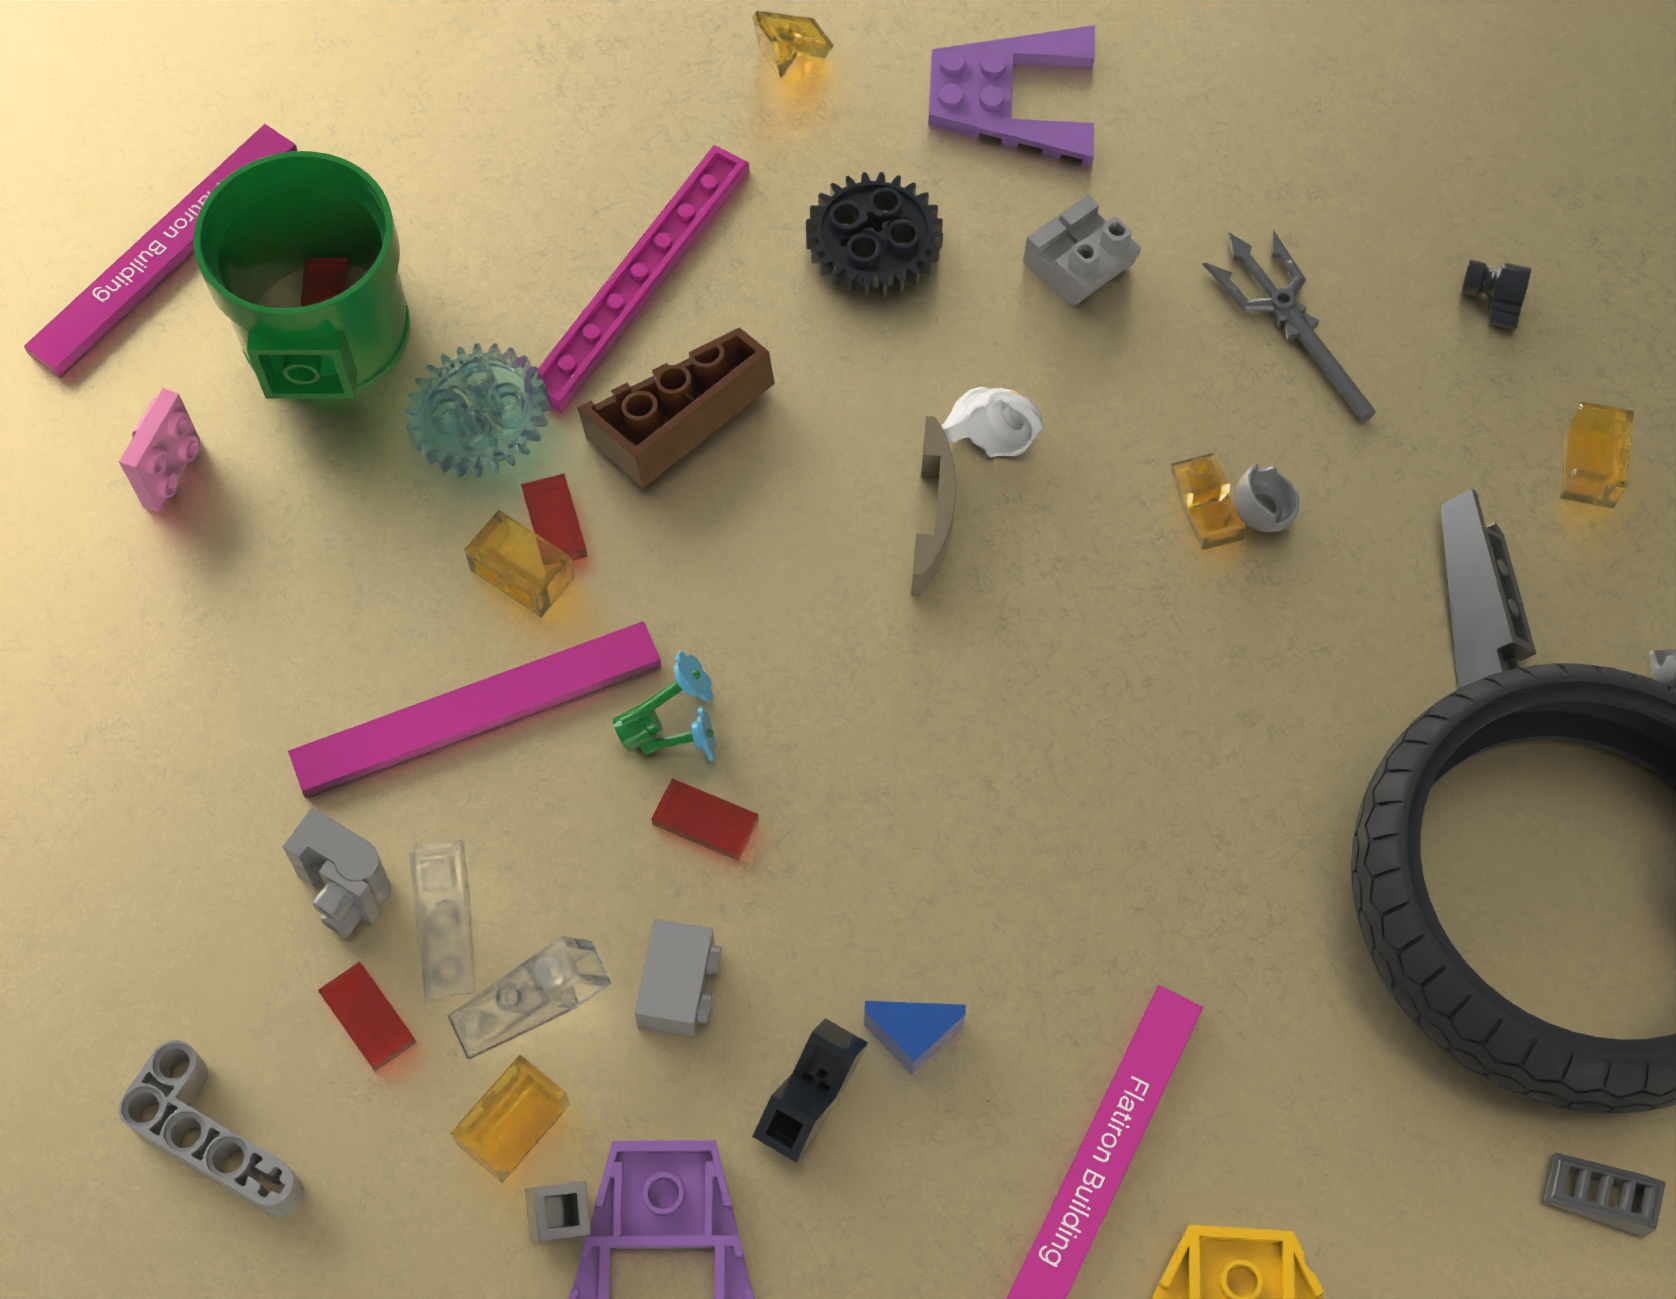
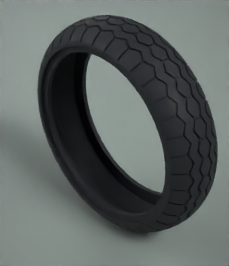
M1554 663L1515 668L1487 676L1459 688L1424 711L1400 734L1388 749L1367 786L1357 816L1351 856L1353 899L1365 944L1381 979L1403 1012L1440 1050L1481 1079L1517 1096L1561 1109L1590 1113H1633L1676 1105V1033L1649 1039L1622 1040L1595 1037L1550 1024L1504 998L1467 964L1450 941L1430 901L1421 861L1422 819L1431 787L1448 771L1468 758L1502 745L1530 740H1558L1595 746L1619 754L1642 765L1676 789V689L1636 673L1611 667L1577 663Z

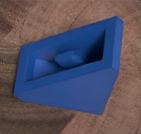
M865 1001L864 1026L913 1075L963 1029L966 1004Z

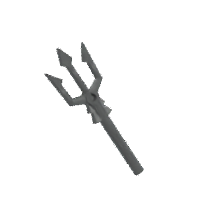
M1274 229L1272 231L1271 257L1279 258L1293 279L1285 289H1277L1251 256L1252 246L1229 232L1228 240L1233 259L1240 260L1246 265L1269 297L1248 300L1230 280L1232 272L1208 263H1202V265L1244 311L1270 312L1276 318L1278 327H1284L1286 341L1298 339L1362 422L1370 419L1376 413V410L1314 332L1319 320L1305 313L1307 307L1295 301V297L1305 283L1306 278Z

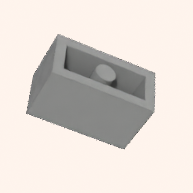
M654 919L634 1013L638 1028L696 1038L699 1022L708 1023L713 994L705 992L708 975L717 976L722 952V946L715 945L713 928Z

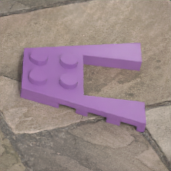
M1095 26L932 49L928 125L979 138L980 133L1001 138L1003 145L1017 148L1018 143L1042 149V155L1060 159L1062 154L1081 159L1082 165L1092 167L1094 158V123L1012 119L1013 64L1093 68L1095 59Z
M716 1140L612 1141L594 1206L595 1210L590 1225L591 1235H587L585 1238L573 1289L570 1291L569 1299H610L612 1249L715 1248L714 1299H754Z

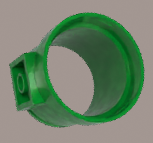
M291 151L269 155L252 161L231 173L215 187L205 200L196 220L193 239L194 252L207 288L219 309L230 318L244 355L257 376L265 399L330 400L336 398H355V393L368 388L384 377L397 363L406 347L410 332V314L398 272L400 260L398 234L389 202L378 183L362 168L343 158L313 151ZM321 264H344L368 271L352 287L321 303L298 308H271L257 305L260 298L271 286L283 277L303 268Z

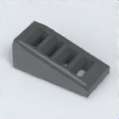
M1555 1153L1552 1157L1543 1203L1645 1237L1655 1231L1657 1227L1665 1182L1640 1173ZM1569 1171L1578 1174L1573 1197L1564 1195ZM1591 1179L1599 1181L1594 1202L1586 1200ZM1612 1186L1620 1188L1616 1208L1608 1206ZM1634 1194L1640 1195L1637 1213L1631 1212Z

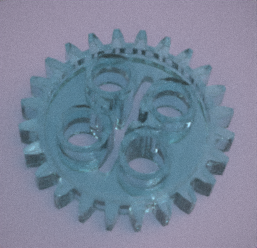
M475 343L472 354L466 355L464 349L460 346L457 347L456 359L451 360L447 355L442 354V367L438 369L432 365L426 366L431 375L429 379L416 378L415 382L421 392L408 394L413 407L405 409V414L410 421L406 427L419 453L424 454L429 464L437 462L444 473L453 466L458 476L463 477L468 467H471L476 477H481L484 466L490 465L492 471L497 474L499 473V462L505 460L511 466L516 465L513 456L516 451L529 455L530 451L526 445L527 440L540 441L542 438L536 427L548 426V421L544 412L551 410L546 397L549 394L538 368L531 366L526 355L518 358L512 347L502 354L497 343H493L488 352L484 353L480 344ZM453 389H458L465 394L472 406L468 407L464 397L453 391ZM514 404L511 407L504 409L506 406ZM487 412L492 422L504 430L499 431L493 427L484 413ZM482 434L480 437L472 439L476 435Z

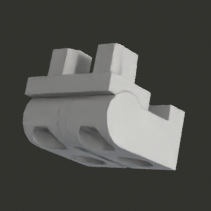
M1086 195L1059 215V220L1055 217L1028 236L1023 262L1072 305L1079 304L1133 265L1141 251V247L1131 238V230L1118 217H1113L1106 222L1098 214L1099 205L1089 195Z
M312 807L282 847L290 862H292L291 864L298 878L313 887L322 878L325 886L312 904L316 910L323 914L320 919L325 926L348 938L361 918L373 925L381 914L378 906H381L389 897L391 884L376 848L369 841Z

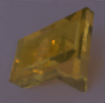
M756 11L753 15L760 52L779 78L784 76L797 55L801 57L826 58L834 47L814 18L765 11Z

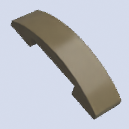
M926 416L921 477L938 478L934 535L916 534L911 595L920 596L929 586L943 562L952 532L956 500V474L952 452L946 435L934 416Z

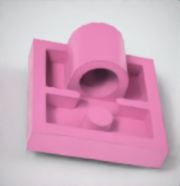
M162 388L158 397L153 398L132 432L133 439L119 461L142 507L158 513L166 499H170L175 494L181 473L187 463L195 459L200 447V438L179 393Z

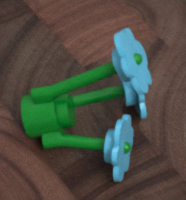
M681 650L675 656L677 662L674 665L676 680L641 705L614 717L613 725L621 743L630 752L641 747L643 753L648 755L660 748L694 742L698 750L704 749L709 761H714L716 759L714 732L709 713L705 711L704 707L698 708L699 716L697 721L692 722V731L656 738V733L662 731V725L654 710L682 690L694 697L699 696L706 702L713 698L710 688L712 681L703 672L701 663L695 656L691 654L686 656L683 650Z

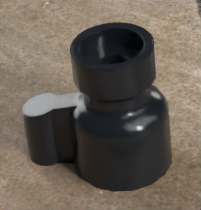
M1470 259L1461 293L1477 296L1481 293L1486 294L1489 298V324L1516 330L1531 275V268L1506 262L1500 263L1495 268H1488L1485 262Z

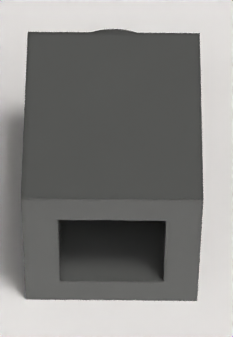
M586 1181L525 1189L530 1242L591 1235Z

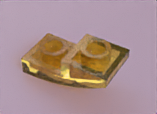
M1210 453L1171 463V472L1181 503L1201 549L1206 550L1244 540L1246 527L1229 497L1230 483L1214 454Z

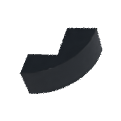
M825 1018L811 1032L793 1073L771 1095L752 1137L797 1162L809 1147L837 1103L857 1067L868 1042Z

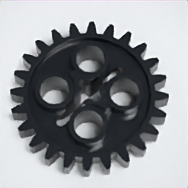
M862 172L861 182L855 183L848 175L845 177L844 188L831 183L830 196L819 193L818 205H811L810 219H806V249L810 250L811 263H819V274L821 276L832 273L833 286L840 284L844 280L847 281L848 293H852L857 286H863L865 297H869L872 288L878 287L881 295L886 297L888 286L892 285L897 291L902 293L904 292L905 280L917 286L920 273L930 275L932 262L939 261L944 233H942L943 219L937 218L938 206L937 204L928 205L929 194L927 192L916 196V183L913 182L905 188L901 187V176L899 175L891 183L885 182L884 172L879 173L876 181H870L868 174Z

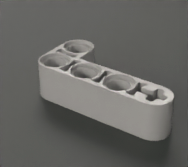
M171 1040L161 1044L153 1052L123 1095L119 1104V1114L122 1121L144 1141L263 1212L275 1217L286 1216L294 1212L300 1205L304 1194V1187L300 1178L282 1160L190 1107L208 1079L207 1066L203 1059L186 1042ZM190 1060L188 1070L182 1076L169 1078V1072L177 1062ZM159 1103L157 1115L148 1122L139 1123L141 1111L149 1104ZM201 1128V1136L193 1146L188 1148L180 1147L182 1136L188 1130ZM238 1152L244 1153L242 1165L232 1173L222 1172V1165L229 1155ZM260 1173L274 1184L280 1185L282 1183L284 1185L280 1194L273 1191L269 1193L257 1181Z

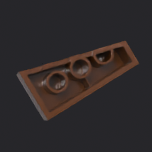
M740 327L690 351V358L676 365L665 363L653 369V376L631 387L628 383L612 389V396L596 404L590 400L578 406L577 409L586 439L644 489L775 384L769 351Z

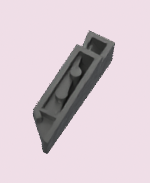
M1473 489L1441 505L1458 689L1487 676L1520 668L1517 660L1522 661L1537 654L1505 536L1496 522L1485 525L1478 499L1479 496Z

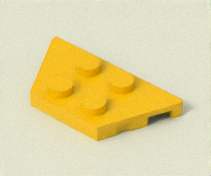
M1188 1225L1151 1299H1324L1322 1295L1325 1292L1316 1274L1308 1268L1304 1258L1305 1253L1294 1231Z

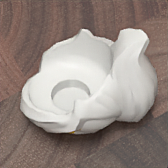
M982 386L968 390L958 399L947 420L941 426L948 442L956 443L959 439L969 437L974 444L986 450V455L990 458L995 456H1017L1024 453L1030 447L1032 441L1042 432L1043 428L1039 409L1027 397L1011 389H1004L1002 387L988 389Z

